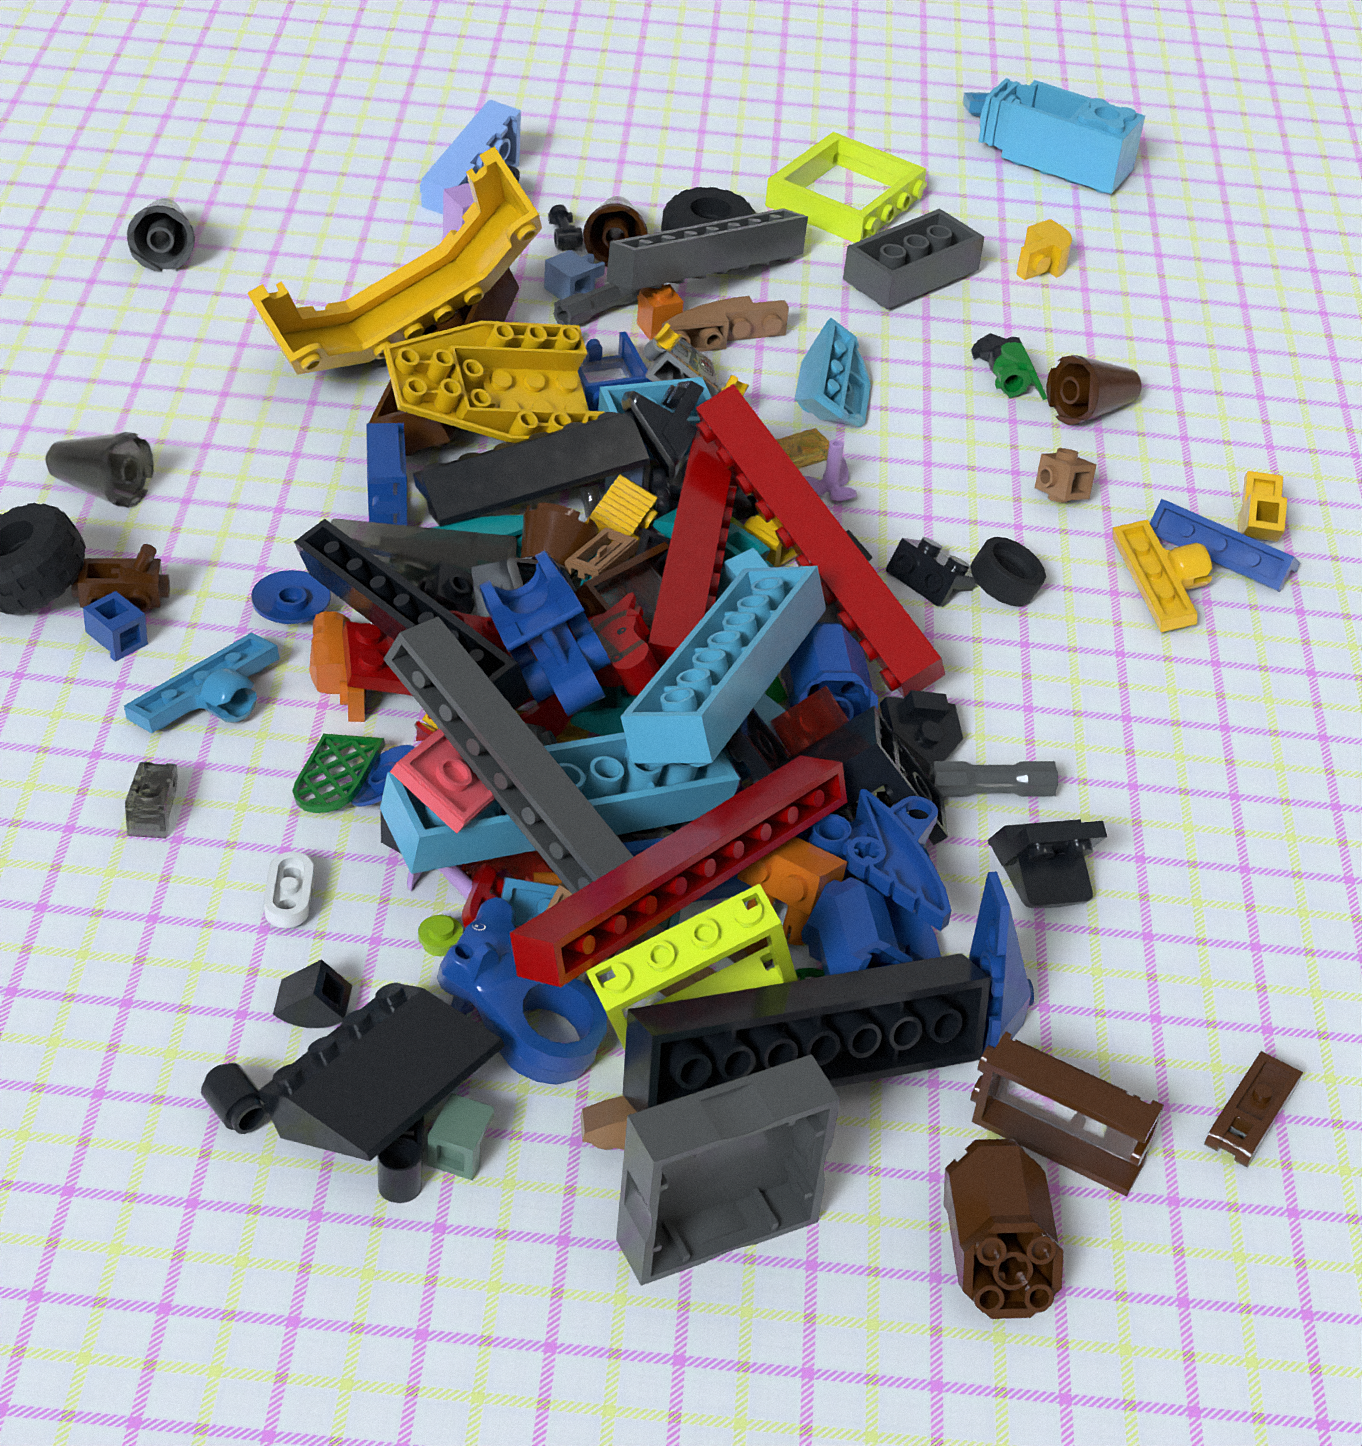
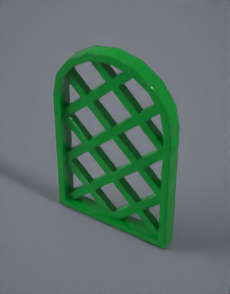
M323 734L294 783L292 791L296 804L307 812L328 813L341 809L352 802L358 795L385 747L384 738ZM326 745L330 748L323 751ZM350 746L355 748L356 751L342 756L339 752ZM372 751L370 757H368L366 753ZM332 754L336 756L337 759L324 765L321 759ZM361 756L364 760L363 762L352 767L348 764L347 761ZM316 763L319 768L312 770ZM341 764L345 768V770L335 775H331L328 771ZM362 769L360 775L357 776L355 772ZM321 773L325 775L326 779L315 784L310 780V778ZM348 775L353 779V781L339 786L336 782ZM305 782L308 787L301 789ZM331 783L334 787L333 790L322 795L318 792L317 789ZM310 792L315 796V798L307 802L299 798ZM338 794L341 797L338 800L329 803H326L325 801Z

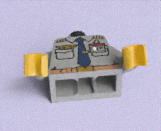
M668 323L645 345L644 356L651 361L645 377L652 382L702 377L711 397L732 384L744 396L749 387L748 384L740 382L738 377L734 375L730 376L727 383L718 384L711 360L691 346L690 343L683 340L682 335L675 333Z

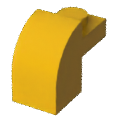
M1052 219L1029 226L1024 246L1021 247L1016 275L1023 280H1027L1049 272L1056 278L1064 274L1072 243V236L1069 231Z
M1247 471L1244 476L1242 508L1238 514L1239 533L1253 539L1279 541L1285 532L1287 498L1282 497V475Z

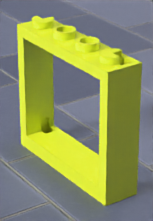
M832 132L768 178L765 206L774 210L784 208L808 216V224L856 243L875 235L879 229L889 224L893 218L902 211H906L916 200L921 199L923 190L927 187V182H925L927 169ZM836 165L891 186L862 210L855 209L806 189L807 186Z
M760 883L586 971L624 1050L626 1046L627 1018L624 1017L622 1009L765 937L768 943L767 947L653 1005L798 981L782 923ZM754 898L757 906L747 910L744 903ZM773 959L775 967L766 971L763 963ZM613 970L616 977L602 983L599 976Z

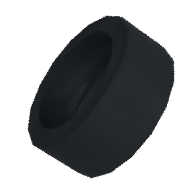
M1005 537L987 539L970 565L971 573L976 583L988 595L1010 606H1024L1030 603L1046 579L1045 569L1040 560L1028 548Z

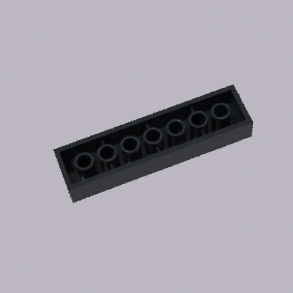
M960 953L628 1009L622 1095L639 1112L811 1054L833 1088L977 1061L982 1056L991 977Z

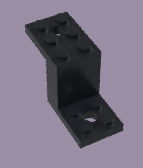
M875 706L867 709L793 756L789 755L753 708L726 744L732 757L739 763L743 761L750 769L751 778L754 783L800 755L842 762L847 803L830 814H837L858 801L861 789H866L871 793L884 785L886 793L895 804L909 796L924 797L933 802L938 809V816L928 839L933 845H936L948 838L944 797ZM918 809L908 811V814L915 819H926L929 816L926 812Z

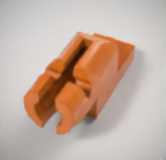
M324 611L316 614L313 621V638L311 640L309 666L311 679L318 692L340 694V705H348V722H365L366 689L347 687L342 632L345 622L350 621V619L335 611Z

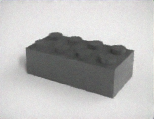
M939 208L847 246L843 280L876 301L880 306L889 309L979 270L984 236Z

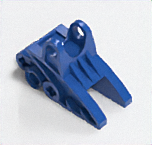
M544 550L535 555L538 561L535 574L524 586L513 590H505L496 585L493 586L491 581L488 580L480 584L479 588L485 607L508 652L510 651L513 659L518 662L535 701L539 703L556 694L569 717L606 697L594 673L612 663L562 570L549 553ZM568 625L570 626L574 636L576 637V640L574 639ZM531 649L533 650V652H534V654H535V656H536V658H537V661H536V659H535V657H534V655H533Z
M861 789L854 821L848 822L844 817L829 814L796 835V837L847 861L843 880L853 874L861 882L884 896L900 951L912 957L913 961L941 957L936 935L931 926L942 931L949 925L952 910L946 888L933 862L929 858L927 849L924 847L936 824L938 809L933 802L919 796L906 797L889 808L868 790ZM918 809L926 812L929 816L926 819H915L907 812Z

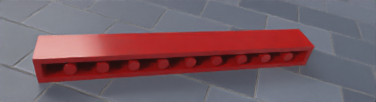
M734 384L730 385L697 406L696 410L701 422L696 424L703 439L708 444L713 441L719 448L716 450V454L727 470L733 467L738 474L735 479L746 496L753 494L758 502L755 503V507L766 523L772 520L778 529L775 530V533L786 550L793 548L797 553L798 557L795 560L798 566H818L825 603L828 606L834 603L840 611L837 617L841 625L849 634L855 632L860 638L859 644L864 650L866 659L870 663L876 660L883 669L879 673L889 690L893 692L898 689L904 698L911 690L921 691L945 676L940 655Z
M699 430L691 444L648 646L660 668L715 603L737 488L735 477L738 474L733 467L727 470L716 454V450L719 448L713 441L708 444L701 436Z
M800 755L511 931L510 938L517 977L561 988L846 804L847 796L843 763Z

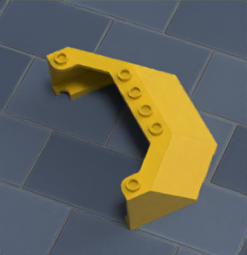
M495 146L479 155L484 165L476 174L472 168L466 171L474 202L462 216L465 223L458 232L450 230L438 246L345 301L328 303L325 306L326 310L316 311L313 306L296 308L282 281L276 284L277 292L268 293L264 285L261 284L247 293L269 334L297 375L368 363L376 358L383 359L385 358L383 351L385 345L421 336L426 328L436 322L443 323L449 320L455 311L464 305L470 306L479 302L485 293L493 287L542 229L539 213Z

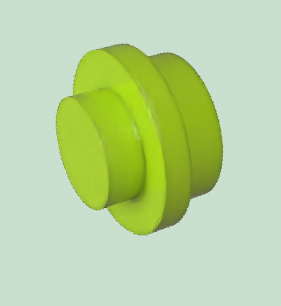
M447 915L428 917L418 928V939L425 951L439 957L445 956L450 947L455 945L463 934L460 922Z

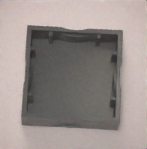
M812 1054L627 1115L616 1240L641 1286L706 1263L729 1251L756 1245L818 1222L826 1181L824 1177V1164L833 1142L840 1097Z

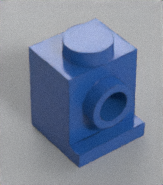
M117 591L83 607L86 633L110 651V657L115 662L148 645L145 614Z

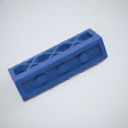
M1162 498L1150 521V525L1157 538L1177 547L1191 543L1203 544L1209 553L1211 562L1278 592L1281 591L1290 571L1296 573L1301 564L1292 555Z

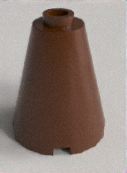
M614 196L606 200L588 217L584 225L583 242L587 253L593 254L596 260L599 262L603 261L605 266L608 267L610 241L647 235L648 230L644 219L626 198Z
M1078 355L1060 358L1058 361L1061 362L1058 366L1051 368L1046 384L1049 406L1055 407L1059 414L1055 417L1067 425L1084 423L1135 402L1140 396L1142 388L1141 379L1133 369Z
M538 503L536 510H532L531 505H529L523 516L521 558L535 556L546 550L556 563L565 567V560L598 534L599 528L591 519H589L587 525L579 520L580 512L562 505ZM578 570L569 574L571 580H573Z

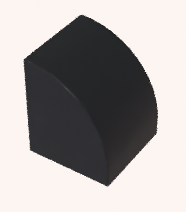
M321 959L281 979L273 1015L284 1022L304 1028H325L342 1022L346 1016L353 985Z

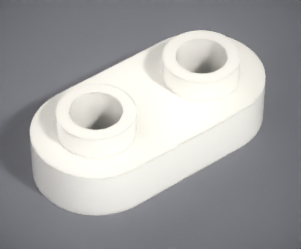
M285 852L276 856L270 863L264 895V913L267 921L276 927L292 928L302 924L308 918L314 885V864L307 855L300 852Z

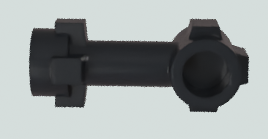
M561 204L553 206L548 214V222L556 226L554 230L556 249L561 248L562 251L575 250V247H582L583 234L581 227L575 228L574 225L569 224L573 223L572 212H568L567 208Z

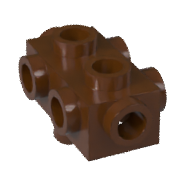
M143 544L137 558H84L83 569L79 572L77 580L71 585L73 598H79L80 608L117 591L139 610L146 612L150 608H160L161 598H169L170 578L169 574H162L161 559H154L157 552L155 547Z

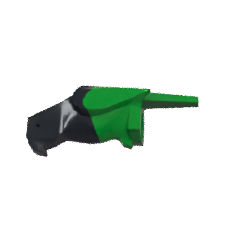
M989 333L977 340L973 345L971 353L974 360L981 358L989 362L990 370L997 377L995 380L996 389L1001 388L1009 399L1026 392L1028 386H1035L1042 400L1047 399L1035 368L1019 337H1009L1006 339Z

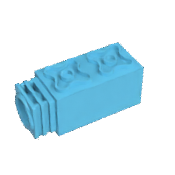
M1005 78L986 97L980 116L978 142L987 143L989 146H996L998 149H1001V157L1011 160L1016 165H1026L1037 169L1043 174H1053L1065 178L1070 183L1091 187L1099 193L1112 194L1134 169L1145 115L1136 113L1134 109L1111 105L1104 99L1089 98L1034 80L1029 86Z

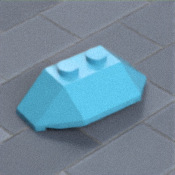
M830 318L825 323L801 361L794 400L798 402L804 411L814 414L820 420L861 427L866 421L871 382L865 362L857 350L860 347L857 337L833 318Z

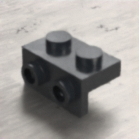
M922 537L921 540L902 538L886 567L888 573L938 607H943L946 604L953 589L973 591L976 585L972 573L968 571L970 565L967 562L952 555L946 556L940 552L942 546L927 537Z

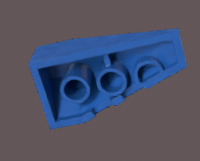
M997 871L988 872L968 958L991 977L982 1054L988 1045L996 1047L1005 1031L1012 1034V1040L1024 1025L1028 1006L1033 1005L1034 1002L1033 985L1031 980L1027 979L1010 904Z

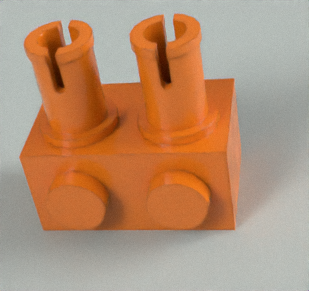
M794 836L740 871L737 879L749 884L751 887L760 883L773 908L776 899L786 903L788 907L783 923L786 940L788 934L791 933L788 943L803 945L801 932L812 913L825 885L833 880L843 881L847 861ZM754 898L748 901L747 910L757 906Z

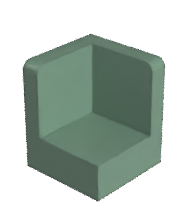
M451 1093L428 1134V1166L473 1180L480 1167L481 1140L494 1118V1107Z

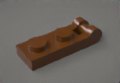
M1261 1051L1213 1124L1204 1145L1217 1152L1220 1148L1235 1156L1234 1161L1248 1168L1260 1145L1297 1088L1303 1072ZM1233 1127L1246 1134V1137L1242 1139L1229 1131Z

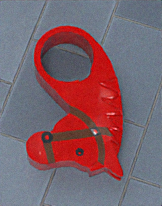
M631 592L605 613L591 616L587 619L612 663L594 673L600 686L617 687L623 685L627 693L638 696L660 670V667L647 644L646 637L650 632L642 619L644 611L641 606L635 607L636 596L634 592ZM568 625L574 639L576 640V637L574 636L570 626ZM531 649V651H532V653H533V655H534V657H535V659H536V661H537V658H536V656H535L533 650ZM531 694V697L528 698L525 702H523L520 706H518L515 710H517L522 705L532 700H535L533 695ZM554 694L519 716L525 723L545 726L546 730H550L556 738L567 726L573 715L567 716L558 697Z

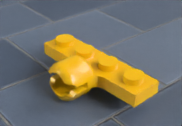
M1148 519L1112 527V538L1160 632L1196 625L1197 611L1186 590L1206 586L1212 580V576H1209V572L1212 570V562L1206 547L1203 544L1191 543L1174 547L1172 550H1166L1160 544Z

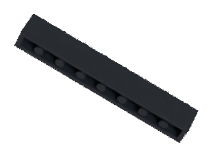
M323 519L294 541L309 575L393 640L397 638L400 632L439 617L514 710L531 697L529 688L516 660L326 519Z

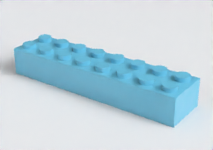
M818 566L745 568L739 573L621 715L632 763H649V765L654 767L664 766L669 763H689L691 766L699 767L713 763L825 612L826 606Z
M624 732L544 746L616 835L693 821L733 797L740 781L739 776L723 750H721L713 763L699 767L691 766L689 763H669L659 767L651 766L649 763H632ZM387 773L380 810L411 874L536 850L497 800L492 802L491 805L456 834L393 774Z

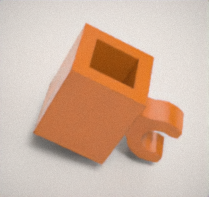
M662 284L661 288L646 287L640 289L637 296V325L647 338L651 340L662 329V323L683 312L684 301L670 284Z

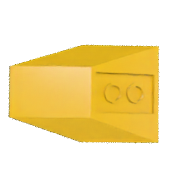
M477 321L388 344L383 349L398 410L495 439L517 443L527 440L529 436L538 432L551 433L563 429L569 423H585L596 420L599 415L605 413L604 411H589L578 374V370L587 355L579 325Z

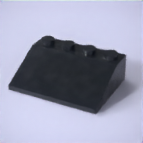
M395 982L380 988L376 992L375 998L364 1007L346 1015L342 1020V1024L329 1035L312 1042L308 1047V1051L294 1063L277 1070L273 1075V1079L258 1092L280 1138L371 1161L505 1047L502 1038L426 989Z

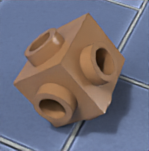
M1058 448L1056 453L1041 454L1034 488L1047 493V498L1056 502L1066 503L1069 500L1090 499L1097 464L1079 458L1077 451L1067 448Z

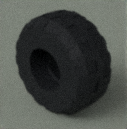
M694 187V189L681 191L666 203V207L663 210L661 232L756 214L750 203L746 202L744 197L733 193V191L718 189L717 187Z
M28 503L21 507H14L2 515L0 514V612L14 615L15 613L24 614L36 608H42L65 593V590L70 585H73L78 578L79 572L82 571L85 558V542L73 522L58 507L43 503L41 505Z

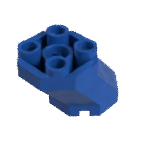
M817 622L781 670V678L785 681L791 715L799 721L795 728L810 744L872 706H875L878 710V696L873 692L863 648L841 624Z
M852 877L842 882L833 880L825 885L801 932L802 942L808 945L809 956L822 963L825 976L913 961L912 957L903 953L898 948L882 894Z

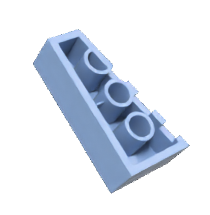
M489 99L422 178L420 183L422 207L443 214V189L469 183L466 171L472 168L476 174L484 165L479 155L494 146L507 165L517 168L520 160L521 110Z

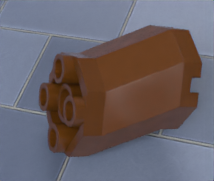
M975 1139L965 1149L967 1153L958 1162L954 1159L945 1167L943 1205L948 1213L958 1284L962 1291L974 1302L976 1307L991 1319L1031 1318L1036 1312L1046 1311L1053 1304L1054 1296L1062 1289L1064 1250L1058 1243L1046 1173L1014 1139Z

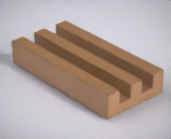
M604 528L593 539L565 560V569L568 574L578 570V577L585 580L589 575L592 576V579L629 559L637 552L638 540L609 528ZM597 553V555H596L593 559H591L589 562H587L590 558H592V557Z

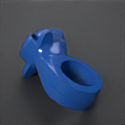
M494 897L488 899L480 906L475 920L466 927L457 943L450 947L440 963L437 975L440 988L453 995L451 1006L461 1013L467 1015L475 1008L478 1010L485 1028L502 1038L505 1047L499 1053L517 1073L536 1082L554 1085L576 1080L594 1062L596 1053L607 1033V1014L598 995L587 984L576 978L560 988L517 977L510 932L516 929L517 915L515 909L502 898ZM543 1009L559 1014L575 1028L580 1041L560 1043L548 1040L539 1035L528 1024L523 1012Z

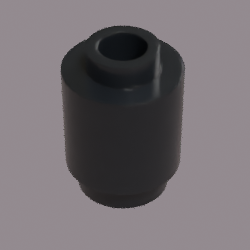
M237 1063L221 1064L208 1072L201 1087V1095L228 1129L235 1130L239 1134H247L260 1127L268 1116V1111L258 1092L260 1089L241 1065Z

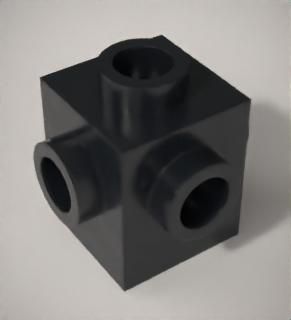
M442 560L432 568L418 586L421 591L448 611H458L471 615L474 609L475 599L472 598V574Z

